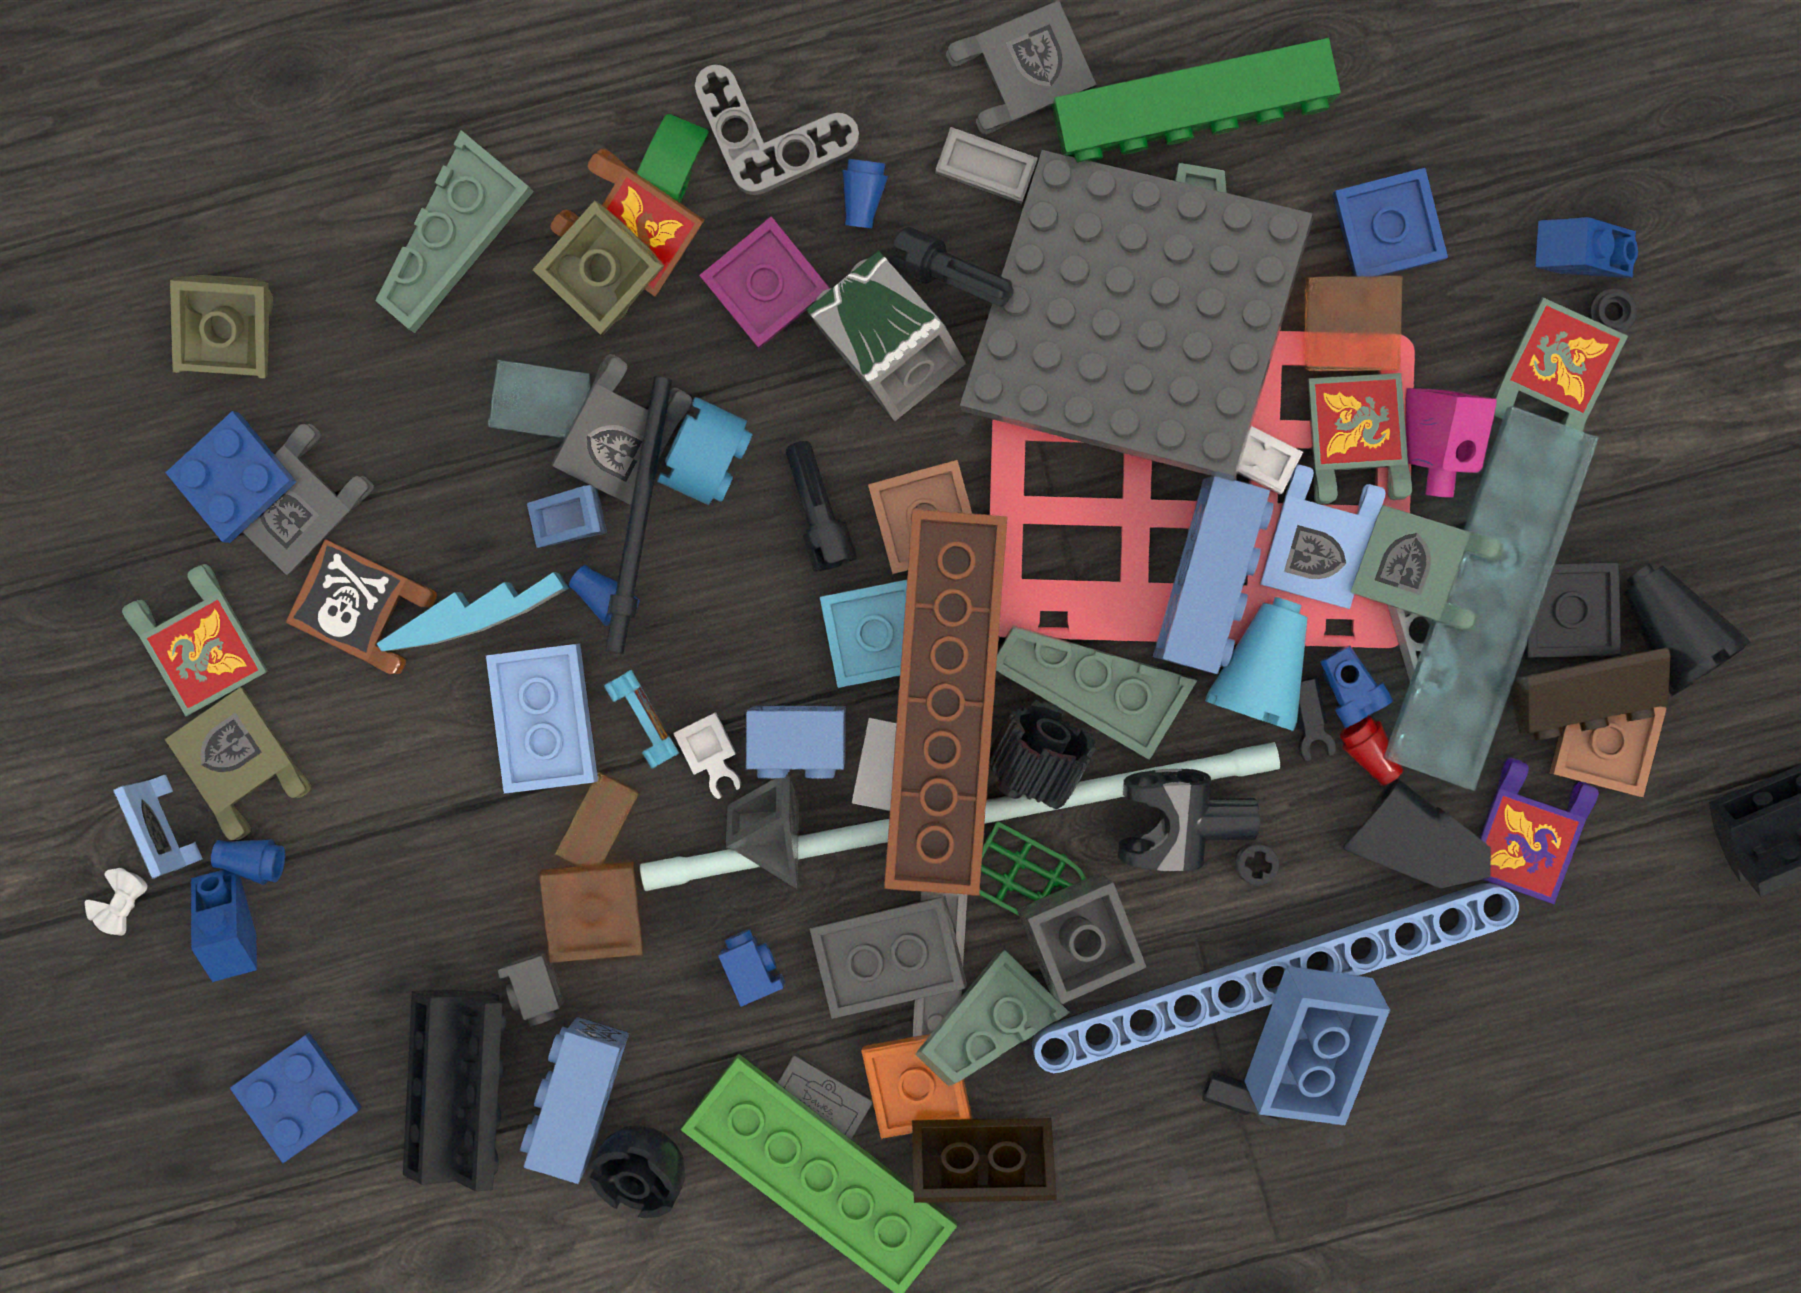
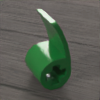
M666 114L648 147L637 174L681 203L691 178L692 166L709 135V131L671 114Z

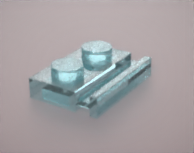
M498 360L488 427L564 439L589 393L591 375Z

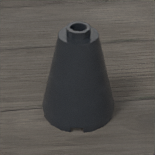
M1648 564L1627 579L1631 587L1624 593L1648 649L1669 648V694L1671 697L1692 685V681L1698 680L1722 665L1751 643L1746 635L1664 566L1654 570Z

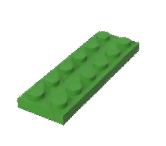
M740 1054L735 1057L681 1127L682 1132L894 1293H904L957 1227V1220L935 1203H914L913 1187Z

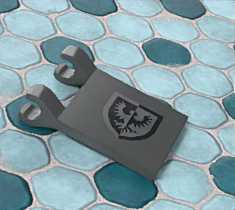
M1059 0L978 35L958 40L950 44L946 52V58L953 68L964 65L982 55L1001 97L1002 105L984 110L978 115L976 125L982 135H988L1016 120L1051 106L1054 97L1086 91L1096 86Z
M607 354L599 367L595 381L551 465L631 505L648 409L613 392L627 370V364L621 358L613 354ZM672 387L670 391L659 458L675 427L692 403V398L676 387Z
M312 424L299 425L275 454L277 459L296 480V483L243 531L287 576L374 490L373 483L367 477L355 476L337 495L300 459L302 455L321 439V432Z

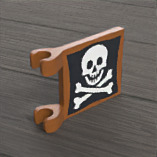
M325 539L286 623L352 654L388 674H401L406 665V659L392 651H381L377 643L380 641L400 597L418 606L431 608L437 599L438 593Z

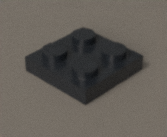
M1619 563L1522 565L1524 657L1621 655Z

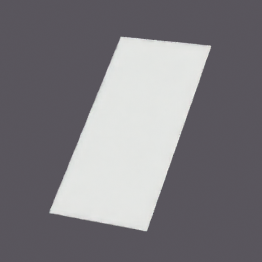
M869 718L852 799L853 804L890 811L896 723Z

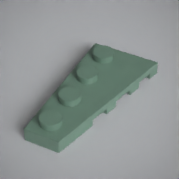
M462 130L454 143L456 149L447 167L443 165L435 181L437 187L426 208H421L414 222L416 228L407 246L401 248L375 300L413 333L420 328L534 192Z
M1014 625L997 651L996 671L1149 760L1197 682L1195 678Z

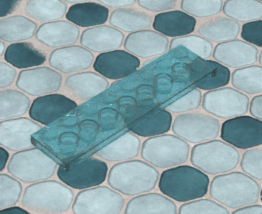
M1514 406L1507 407L1464 528L1465 531L1497 539L1503 545L1501 557L1498 561L1493 562L1468 552L1465 553L1447 604L1472 611L1478 617L1473 632H1466L1432 620L1383 759L1475 791L1594 454L1598 437Z

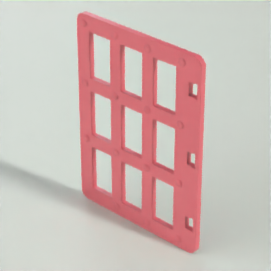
M1280 331L1251 426L1296 449H1312L1310 421L1280 420L1282 366L1379 368V374L1401 373L1406 430L1407 388H1414L1415 350L1412 342L1407 337L1399 334ZM992 419L989 515L1008 516L999 637H1006L1014 625L1058 639L1157 642L1173 583H1148L1150 528L1189 529L1197 501L1151 500L1152 460L1123 453L1122 499L1024 496L1025 441L1083 442ZM1408 464L1411 476V464ZM1388 467L1376 468L1375 486L1382 487L1386 492L1382 505L1410 513V496L1403 500L1390 499L1387 488ZM1249 479L1250 485L1268 489ZM1270 490L1267 501L1274 503L1272 516L1267 529H1260L1254 545V547L1261 549L1259 562L1254 575L1246 576V585H1243L1241 593L1248 595L1246 607L1241 620H1234L1232 622L1228 638L1235 640L1234 644H1238L1263 603L1272 605L1274 598L1278 597L1302 605L1299 614L1308 617L1305 646L1346 647L1350 645L1351 647L1393 648L1399 645L1388 605L1354 594L1351 607L1348 609L1260 584L1283 503H1278V493ZM1321 504L1353 514H1357L1359 506ZM1023 524L1121 527L1120 582L1022 579ZM1040 611H1067L1068 628L1038 627ZM1326 619H1351V632L1353 636L1324 635Z

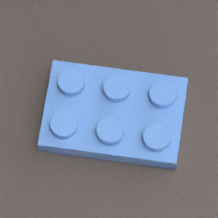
M580 644L487 655L486 661L504 794L597 782L598 776Z

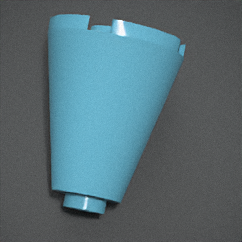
M1278 597L1274 598L1272 605L1263 603L1232 652L1228 666L1223 667L1208 691L1205 701L1294 731L1298 718L1308 617L1299 614L1302 605Z

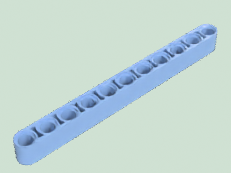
M1488 882L1471 886L1051 1023L1034 1035L1032 1041L1033 1053L1038 1065L1047 1072L1060 1073L1273 1004L1279 985L1275 988L1264 987L1262 981L1264 972L1272 966H1280L1284 971L1286 966L1307 969V960L1311 954L1322 951L1328 957L1327 966L1323 971L1359 976L1503 929L1511 925L1517 918L1519 903L1511 891L1497 884ZM1492 894H1499L1502 899L1501 910L1495 916L1487 917L1483 907L1485 900ZM1455 908L1459 916L1457 925L1450 931H1442L1439 924L1441 914L1447 909ZM1404 923H1412L1415 927L1413 940L1406 945H1398L1395 940L1396 930ZM1360 937H1368L1372 946L1368 956L1363 959H1353L1351 947L1354 941ZM1226 981H1238L1241 987L1239 996L1232 1002L1220 1001L1218 997L1220 986ZM1183 995L1195 996L1197 1006L1192 1014L1182 1017L1174 1013V1005L1179 997ZM1140 1009L1150 1010L1153 1013V1022L1149 1028L1138 1031L1130 1027V1018L1134 1012ZM1101 1023L1109 1027L1110 1034L1104 1043L1093 1045L1086 1041L1085 1035L1090 1026ZM1050 1038H1059L1066 1043L1065 1052L1057 1059L1046 1058L1041 1053L1042 1045Z

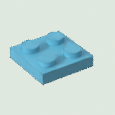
M907 580L820 597L838 688L900 676Z

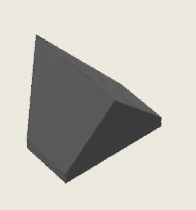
M786 776V778H775L727 805L726 848L735 850L797 889L799 803L791 778Z

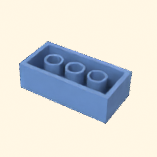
M1215 476L1203 479L1153 657L1218 674L1220 666H1228L1235 640L1228 638L1232 622L1234 620H1241L1248 598L1247 594L1241 593L1244 580L1247 575H1254L1260 558L1261 549L1254 547L1260 529H1267L1273 512L1274 503L1267 501L1270 490Z

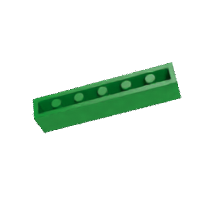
M1325 38L1054 97L1052 111L1062 155L1075 157L1077 163L1087 160L1094 162L1103 158L1102 152L1120 148L1121 154L1125 155L1148 149L1147 142L1165 138L1166 144L1172 145L1193 139V132L1211 129L1212 135L1232 132L1239 129L1238 122L1256 119L1257 125L1274 123L1284 119V112L1301 109L1302 115L1320 113L1330 109L1329 103L1333 102L1341 91L1330 40Z

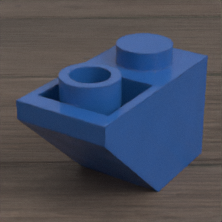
M1589 217L1538 221L1535 267L1559 274L1631 278L1633 277V265L1638 256V245L1635 240L1636 231Z
M224 869L191 878V950L212 982L257 970L256 931L242 881L239 875Z

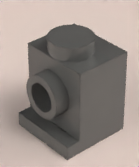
M548 950L505 963L497 970L500 979L510 977L511 983L506 985L509 1002L514 1011H521L523 1020L528 1019L530 1026L547 1022L556 1017L554 1010L559 1009L565 1001Z

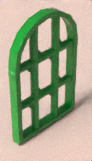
M996 821L983 845L982 858L989 847L1015 861L1008 875L1006 873L1001 875L981 864L982 873L1001 882L1003 885L996 897L981 889L979 895L1018 916L1016 908L1002 901L1008 889L1011 892L1014 889L1028 898L1037 901L1050 895L1054 886L1057 888L1059 886L1063 888L1072 886L1073 884L1060 878L1066 864L1078 872L1082 881L1086 880L1081 868L1068 859L1065 854H1059L1000 821ZM999 827L1026 841L1020 853L1018 851L1014 853L992 841ZM1032 845L1060 860L1054 871L1052 869L1047 871L1025 859ZM1020 867L1022 869L1026 867L1049 880L1043 893L1038 891L1036 894L1013 881Z

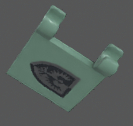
M1382 505L1351 593L1466 632H1473L1478 617L1468 609L1447 604L1466 552L1496 562L1501 557L1503 545L1492 537L1471 533Z

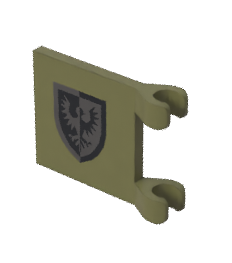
M239 687L165 739L215 814L223 833L229 840H241L251 832L249 823L235 808L234 804L275 775H277L283 789L291 798H302L312 789L310 782L293 763L243 687Z

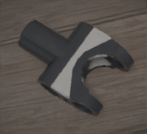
M1159 769L1131 774L1123 781V795L1129 800L1157 807L1161 810L1159 820L1153 828L1144 833L1135 834V837L1122 839L1119 842L1118 858L1128 865L1160 871H1190L1199 869L1204 865L1206 840L1256 839L1260 829V814L1257 800L1255 798H1210L1211 776L1200 770Z

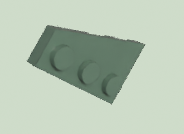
M1002 950L993 957L915 1055L950 1086L966 1078L1000 1057L1004 1052L1034 1036L1038 1031L1058 1021L1070 1012L1010 954Z

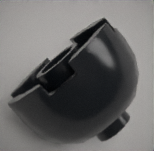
M626 1126L608 1136L600 1146L592 1162L593 1172L590 1175V1183L596 1193L611 1207L617 1209L619 1204L622 1203L630 1208L641 1210L638 1215L640 1218H655L670 1212L680 1194L685 1180L684 1159L677 1144L665 1133L646 1126Z

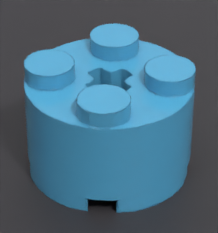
M695 397L691 405L698 408L699 411L695 418L686 414L665 460L666 466L672 468L669 476L660 472L657 482L709 505L712 499L722 502L733 478L730 473L726 472L733 456L739 459L743 457L751 440L752 433L745 430L747 420Z

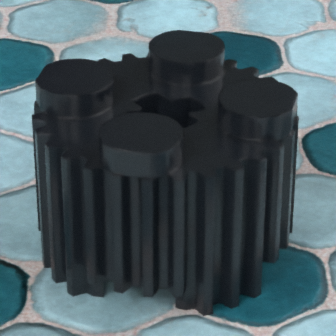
M1035 700L1029 709L1023 707L1022 710L1017 708L1015 712L1012 711L1008 715L990 748L989 764L992 765L991 770L996 771L995 776L999 777L997 788L1007 797L1018 799L1024 794L1027 799L1031 800V798H1034L1039 803L1042 801L1050 808H1061L1074 792L1092 760L1091 757L1096 750V746H1094L1096 741L1092 739L1093 735L1084 728L1078 733V729L1071 727L1070 722H1064L1061 717L1063 712L1056 705L1049 706L1047 702L1041 704L1038 700Z

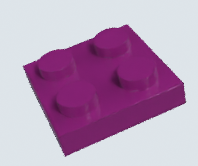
M772 217L767 219L699 275L758 349L802 315L823 291L830 289Z

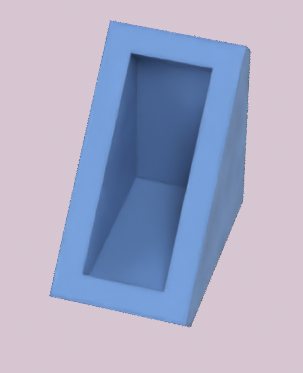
M582 486L527 503L537 548L607 533L599 492L594 486Z

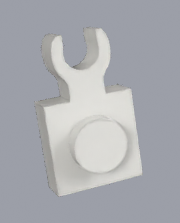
M716 712L673 733L693 774L695 775L707 769L710 775L709 787L715 798L719 799L722 797L717 787V781L720 777L727 776L731 778L736 790L740 789V777L725 762V759L735 755L736 751Z

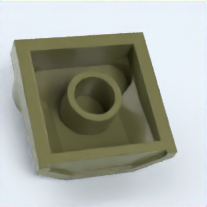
M594 201L535 266L533 271L602 335L614 323L620 321L626 315L629 306L656 277L664 265L653 251L621 220L599 202Z
M212 275L181 276L171 279L173 372L193 371L253 375L264 379L268 377L269 315L274 304L272 293L269 290V283L254 278Z

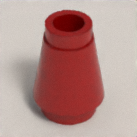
M1368 715L1356 724L1343 729L1340 734V738L1344 742L1343 750L1373 778L1377 779L1380 785H1387L1402 774L1403 768L1399 764V760L1380 721H1374Z

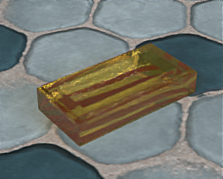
M602 772L597 773L598 781L590 786L555 853L594 875L599 873L640 792Z

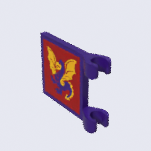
M1509 757L1504 762L1497 791L1479 836L1483 842L1491 847V877L1483 880L1555 904L1584 824L1597 801L1599 793L1590 784L1581 781L1576 782L1570 795L1567 811L1519 795L1518 792L1527 777L1529 767L1521 760Z

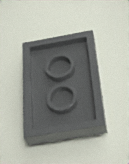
M946 896L810 928L831 1019L967 987Z

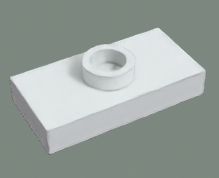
M1251 426L1237 473L1278 494H1282L1303 452Z

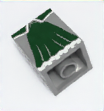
M877 251L869 259H864L857 263L847 277L833 288L823 291L816 298L817 300L806 309L821 332L894 421L899 419L966 364L945 325L880 251Z

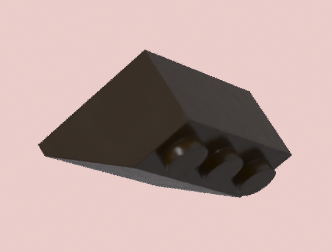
M1669 648L1642 651L1508 679L1519 734L1534 733L1535 741L1562 736V726L1579 723L1581 731L1609 726L1608 717L1625 714L1627 722L1654 717V707L1668 705L1670 677Z
M1051 1118L912 1120L914 1203L1057 1200Z

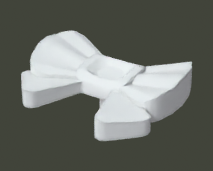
M116 868L105 872V877L115 891L110 904L86 900L85 909L87 918L92 920L99 930L108 934L122 936L126 933V916L134 908L135 899L147 890V884L140 876L127 872L123 868Z

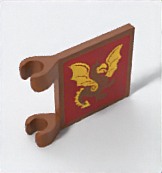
M600 149L591 157L588 162V168L597 176L615 184L602 206L621 220L653 251L664 265L661 271L645 288L647 292L656 297L705 220L629 169L613 153L607 149ZM564 209L555 216L551 223V230L562 237L579 217L572 211Z

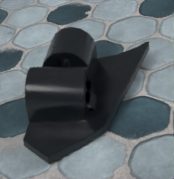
M1399 778L1391 782L1382 791L1373 804L1372 811L1374 813L1343 845L1345 851L1439 888L1491 877V847L1439 807L1435 808Z

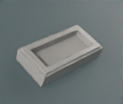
M951 127L935 174L1022 204L1038 158Z

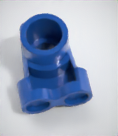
M1350 645L1320 661L1324 670L1325 682L1332 688L1339 704L1334 710L1345 728L1356 724L1368 715L1393 702L1384 683L1377 684ZM1347 665L1355 668V678L1350 683L1344 682L1341 678V670Z

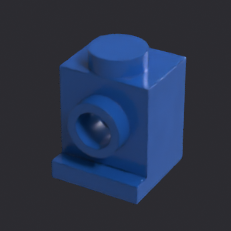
M750 929L725 940L727 947L722 949L718 956L740 1007L784 988L785 980L782 973L774 977L772 976L771 971L776 969L777 966L767 943L759 945Z

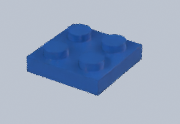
M1425 168L1336 190L1332 193L1355 283L1443 261L1448 258Z
M234 411L230 412L165 472L219 539L225 543H231L296 483V480L243 416Z
M310 1032L230 1087L282 1163L362 1108Z

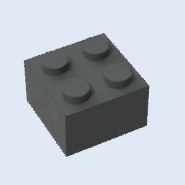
M1101 873L1017 909L1048 990L1061 1004L1146 968L1145 961L1114 882Z

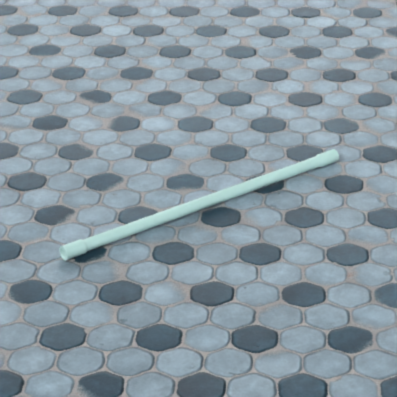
M1275 742L1235 749L1227 754L1081 781L1065 805L1059 809L1125 797L1123 795L1124 779L1131 774L1159 769H1195L1209 774L1211 780L1229 776L1242 777L1280 769L1278 750ZM1024 794L1018 799L1003 796L986 800L985 823L1058 809L1050 808L1042 801L1039 803L1034 798L1029 800ZM889 819L798 836V859L888 842ZM728 849L691 857H674L640 864V871L644 890L649 891L685 884L694 879L760 866L735 850Z

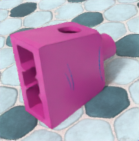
M1407 388L1406 443L1408 464L1428 468L1426 495L1454 497L1456 473L1479 472L1482 469L1497 399L1449 390Z

